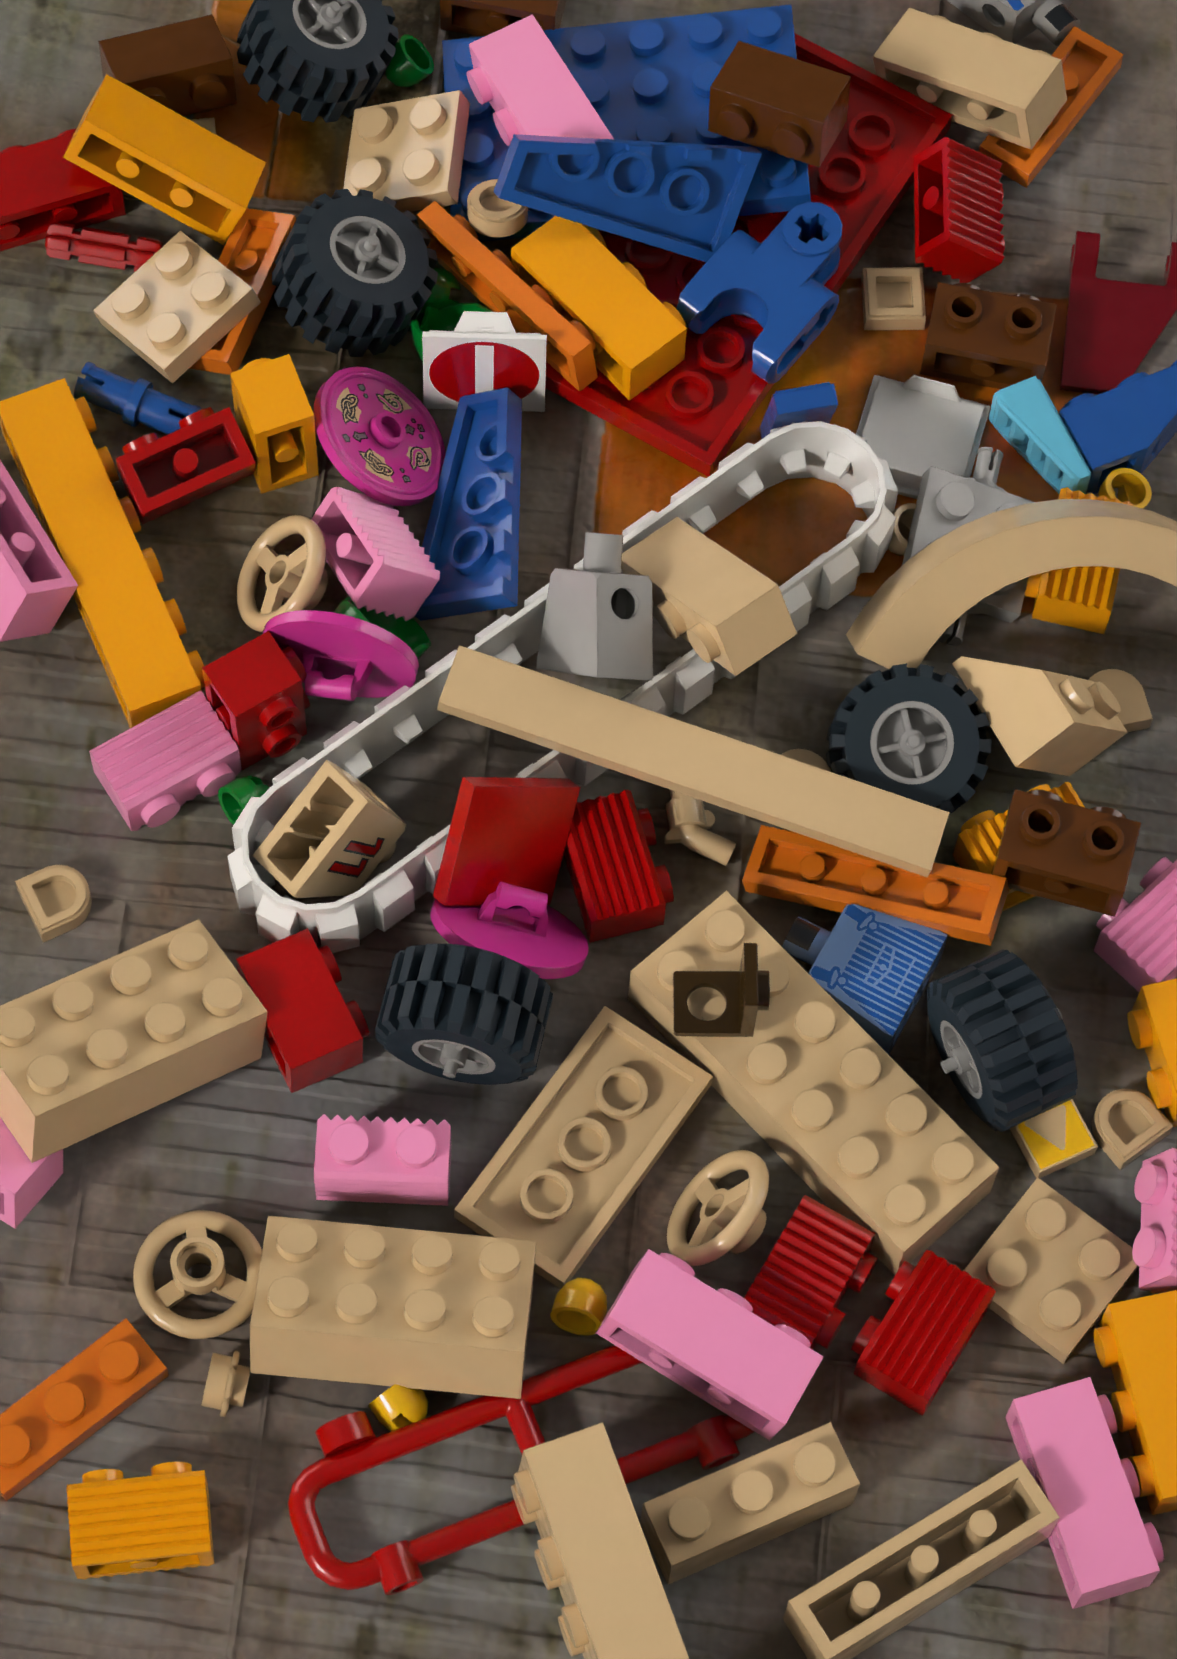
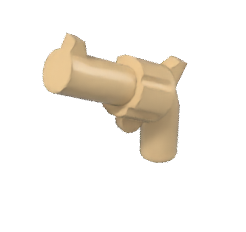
M669 789L671 800L666 803L669 832L664 837V843H682L691 851L726 866L736 843L707 830L713 826L715 816L711 811L704 810L702 800Z

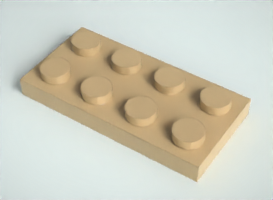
M604 1006L455 1207L454 1218L481 1236L536 1241L534 1272L561 1289L576 1274L711 1087L713 1076Z

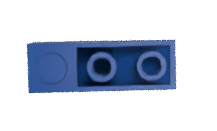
M1177 360L1171 367L1150 375L1146 372L1133 374L1124 379L1117 388L1096 396L1092 393L1079 395L1060 409L1059 415L1091 471L1086 494L1099 493L1100 486L1115 469L1130 468L1142 474L1177 432Z

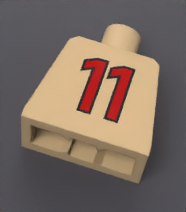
M326 760L252 856L295 898L350 895L359 890L379 863H383L391 858L396 848V841L405 831L406 823L366 784L333 762Z

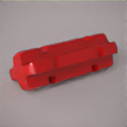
M59 222L50 224L45 239L46 253L49 257L71 260L72 255L79 256L78 262L122 270H126L128 265H133L134 272L163 247V243L158 239L141 236L137 238V242L130 241L131 235L88 227H83L81 232L75 231V225Z

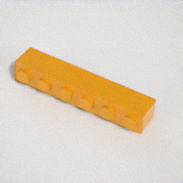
M65 378L0 401V427L3 437L44 531L78 584L72 596L129 727L132 728L194 693L202 691L201 688L205 687L202 667H204L203 661L197 650L187 653L179 636L186 634L187 630L182 614L174 598L163 601L156 585L164 582L160 565L151 547L143 550L140 549L134 533L141 531L137 513L129 496L118 499L112 483L119 481L118 473L108 448L104 446L96 449L89 434L97 431L85 397L74 399Z

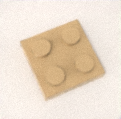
M460 90L356 108L353 116L343 189H348L353 196H357L360 189L372 191L373 198L380 201L386 196L397 202L394 207L402 213L406 210L410 212L423 210L434 201L441 207L458 204L470 102Z
M179 231L101 302L93 312L106 329L173 384L257 307L261 301L251 286L182 231Z
M1037 1177L963 1271L968 1272L973 1278L980 1279L985 1285L991 1286L996 1291L989 1309L1064 1364L1105 1312L1108 1304L1112 1303L1139 1266L1133 1260V1248Z

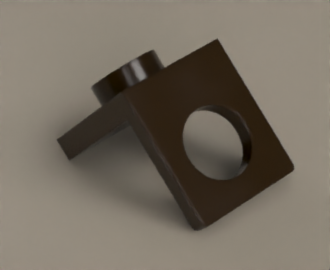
M744 943L739 971H675L673 973V1029L675 1036L753 1037L757 1011H768L770 1002L769 971L758 970L757 943ZM710 987L723 995L726 1008L720 1017L705 1021L691 1014L687 1006V999L696 989Z

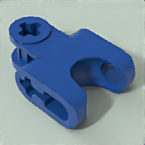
M806 202L792 208L762 243L742 230L734 232L680 293L677 310L682 315L686 327L696 334H703L717 321L730 315H743L756 320L762 326L763 331L753 342V366L751 371L769 384L777 383L824 330L837 309L839 295L824 285L835 274L840 263L839 244L842 238V222L839 215L831 207L822 203Z

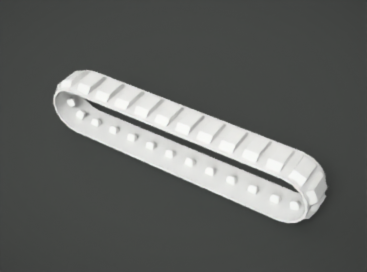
M822 421L792 423L787 426L771 429L770 434L755 444L747 442L720 461L718 470L707 478L699 476L672 495L670 504L660 512L651 510L624 529L622 532V553L676 517L703 534L765 489L786 479L813 477L837 484L851 494L855 507L862 508L868 519L865 522L855 520L846 534V539L828 552L818 556L810 562V565L779 586L797 632L808 624L809 614L820 607L828 610L854 591L857 578L861 573H874L890 546L896 519L892 512L895 510L898 490L887 460L877 458L873 449L867 443V439L854 434L849 429ZM583 559L574 565V569L583 570ZM549 583L525 599L524 608L511 617L504 614L475 635V643L468 648L516 665H520L538 652ZM692 649L666 666V669L653 677L652 680H649L620 700L668 717L674 712L683 715L711 695L713 684L722 677L733 679L736 676L714 660L710 663L705 662ZM453 650L425 670V678L411 688L404 685L374 706L375 713L359 724L353 721L323 742L324 750L309 760L302 757L272 779L273 786L261 797L250 798L232 827L235 851L227 857L230 878L240 913L256 915L259 936L274 943L308 928L318 948L327 945L331 952L335 953L360 946V939L366 937L377 928L385 932L415 910V900L428 891L432 894L434 893L450 825L422 842L414 851L385 872L379 873L360 890L330 903L304 904L287 895L281 897L270 888L275 885L274 877L262 865H258L259 862L252 855L326 760L333 762L355 778L360 779L449 714L438 711L437 707L457 650ZM552 750L536 763L530 764L519 772L515 778H569L576 784L580 783L586 786L608 770V768Z

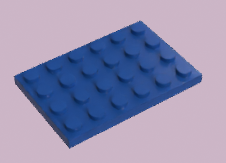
M792 4L543 30L614 140L755 147L708 131L710 87L738 41L797 59ZM485 36L442 40L444 91L446 93L460 90L470 102L458 204L450 205V215L452 217L459 214L467 221V198L470 191L484 181L498 179L509 146L504 143L493 119L494 109L489 102L482 105L478 102L467 79V71L473 69L469 44ZM756 147L762 152L739 216L786 212L796 205L811 202L808 164ZM528 207V219L525 226L513 235L495 238L482 235L477 231L475 232L480 242L526 238L555 217V215Z

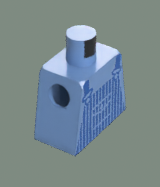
M847 904L831 932L800 916L797 917L782 947L791 956L812 966L808 974L889 1055L942 958L948 935L941 931L863 906Z

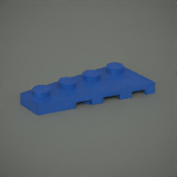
M514 134L493 192L498 198L707 262L726 239L732 235L762 152L756 147Z
M508 387L460 397L422 544L424 554L430 555L429 562L435 563V569L440 571V579L415 615L420 621L516 607L518 605L522 399Z

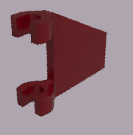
M1076 231L1075 245H1072L1070 257V283L1059 390L1101 394L1117 388L1124 379L1136 373L1177 312V242L1171 243L1170 255H1167L1165 263L1164 286L1097 278L1096 269L1099 256L1100 233Z

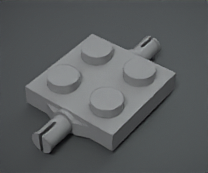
M992 447L979 448L973 477L965 478L933 466L922 475L916 509L914 510L902 565L935 540L966 523L993 512L1023 504L1035 503L1034 501L1008 493L996 485L1001 461L1004 456L1000 450L997 449L992 454ZM1028 577L1009 584L985 597L947 628L938 641L943 643L948 639L946 645L957 646L962 644L967 614H986L1012 623L1021 615Z

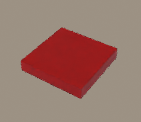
M462 777L433 897L444 906H482L488 895L496 891L498 884L505 882L548 894L547 905H550L581 787L569 778Z

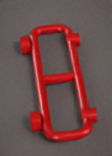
M612 1345L523 1380L521 1399L484 1395L378 1437H375L365 1411L349 1413L322 1425L315 1433L324 1458L319 1459L302 1470L292 1484L288 1499L290 1521L307 1564L316 1577L331 1587L353 1590L369 1587L381 1582L385 1595H393L408 1590L424 1580L419 1566L523 1526L524 1523L521 1520L515 1501L511 1500L410 1541L403 1540L387 1545L375 1551L367 1558L349 1563L341 1561L331 1551L316 1512L315 1502L321 1489L328 1485L505 1416L522 1455L523 1450L546 1442L531 1406L643 1362L619 1347ZM720 1415L702 1421L686 1432L617 1459L626 1485L695 1457H698L702 1469L708 1470L738 1457L740 1452L735 1441L743 1439L755 1431L729 1415Z

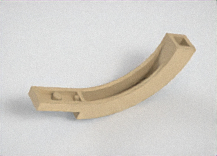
M1057 499L1023 504L993 512L966 523L940 537L905 562L882 584L863 607L846 636L858 655L890 669L893 665L907 663V668H917L931 647L962 614L985 597L1029 576L1078 566H1104L1147 574L1177 587V521L1153 511L1131 505L1093 499Z

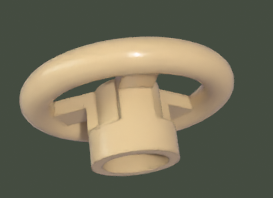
M293 515L276 521L261 534L249 551L238 580L237 606L242 620L251 629L263 632L266 623L274 616L290 611L311 610L322 599L328 583L327 571L324 568L326 545L321 529L312 519L301 515ZM292 534H300L304 537L306 543L289 556L278 555L273 550L279 542ZM262 568L266 572L265 584L267 590L261 611H259L255 600V590Z
M747 1150L726 1153L706 1165L689 1182L677 1200L668 1223L667 1244L672 1255L682 1259L690 1266H701L717 1260L729 1251L735 1254L744 1252L758 1240L766 1225L767 1216L762 1208L769 1188L768 1169L759 1155ZM738 1170L748 1172V1179L729 1190L725 1188L718 1189L715 1184L732 1172ZM701 1202V1220L688 1244L686 1237L688 1224L696 1206Z
M195 1210L175 1215L162 1222L147 1236L136 1256L133 1283L138 1302L146 1315L156 1325L176 1336L188 1339H207L228 1333L245 1322L252 1314L262 1248L248 1228L236 1219L223 1213ZM207 1230L226 1236L240 1249L246 1263V1281L226 1273L222 1249L214 1240L207 1237ZM186 1233V1238L176 1245L171 1254L170 1266L173 1280L155 1290L153 1271L159 1253L171 1240ZM197 1263H204L211 1267L210 1272L202 1278H193L187 1274L190 1267ZM211 1291L235 1301L225 1312L205 1319L186 1318L170 1310V1308L190 1294L204 1295Z

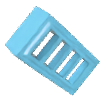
M1034 376L994 393L989 420L1002 437L1058 494L1060 489L1066 487L1072 491L1080 490L1086 494L1091 471L1041 380Z

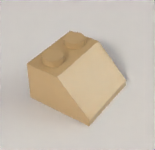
M961 656L952 663L967 689H970L978 698L976 704L982 713H986L989 725L1017 768L1071 776L1128 733L1117 716L1121 712L1119 702L1114 694L1099 681L1095 682L1040 669Z

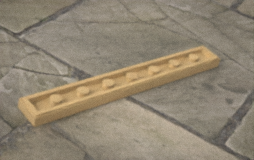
M460 645L438 702V711L924 877H928L932 870L950 813Z

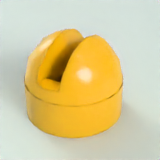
M1130 468L1113 470L1100 486L1098 496L1104 495L1108 499L1116 498L1114 488H1118L1117 499L1119 501H1129L1134 507L1142 509L1146 508L1152 496L1151 487L1147 479L1138 471Z
M580 1277L565 1283L556 1294L550 1313L551 1320L558 1327L570 1333L595 1335L606 1317L607 1296L602 1287L593 1280Z
M394 1384L369 1403L368 1406L385 1428L389 1431H394L425 1419L428 1411V1400L422 1389L406 1388Z

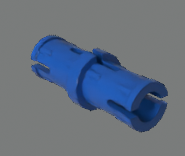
M87 362L81 371L82 374L86 375V378L78 377L74 389L75 399L84 396L87 402L121 415L123 423L137 427L141 423L165 434L181 429L178 424L180 420L202 409L200 406H193L154 390L153 383L148 380L139 378L134 382L99 368L91 362Z

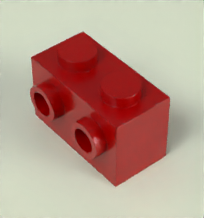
M212 407L201 409L180 420L178 424L181 429L159 439L156 433H150L122 447L124 455L116 458V470L142 525L254 474L256 462L230 407L214 413Z
M269 631L202 667L207 701L210 702L212 709L217 713L219 720L223 722L232 740L236 742L239 749L241 770L248 768L267 756L276 758L288 753L298 745L301 737L307 734L305 709L310 707V702L302 686L307 673L295 651L290 646L281 650Z
M308 928L236 958L237 971L268 1011L264 1039L291 1094L363 1063V1038L369 1036V1029L364 1015L355 1000L345 1003L336 983L342 981V977L335 957L327 945L320 948L317 947Z

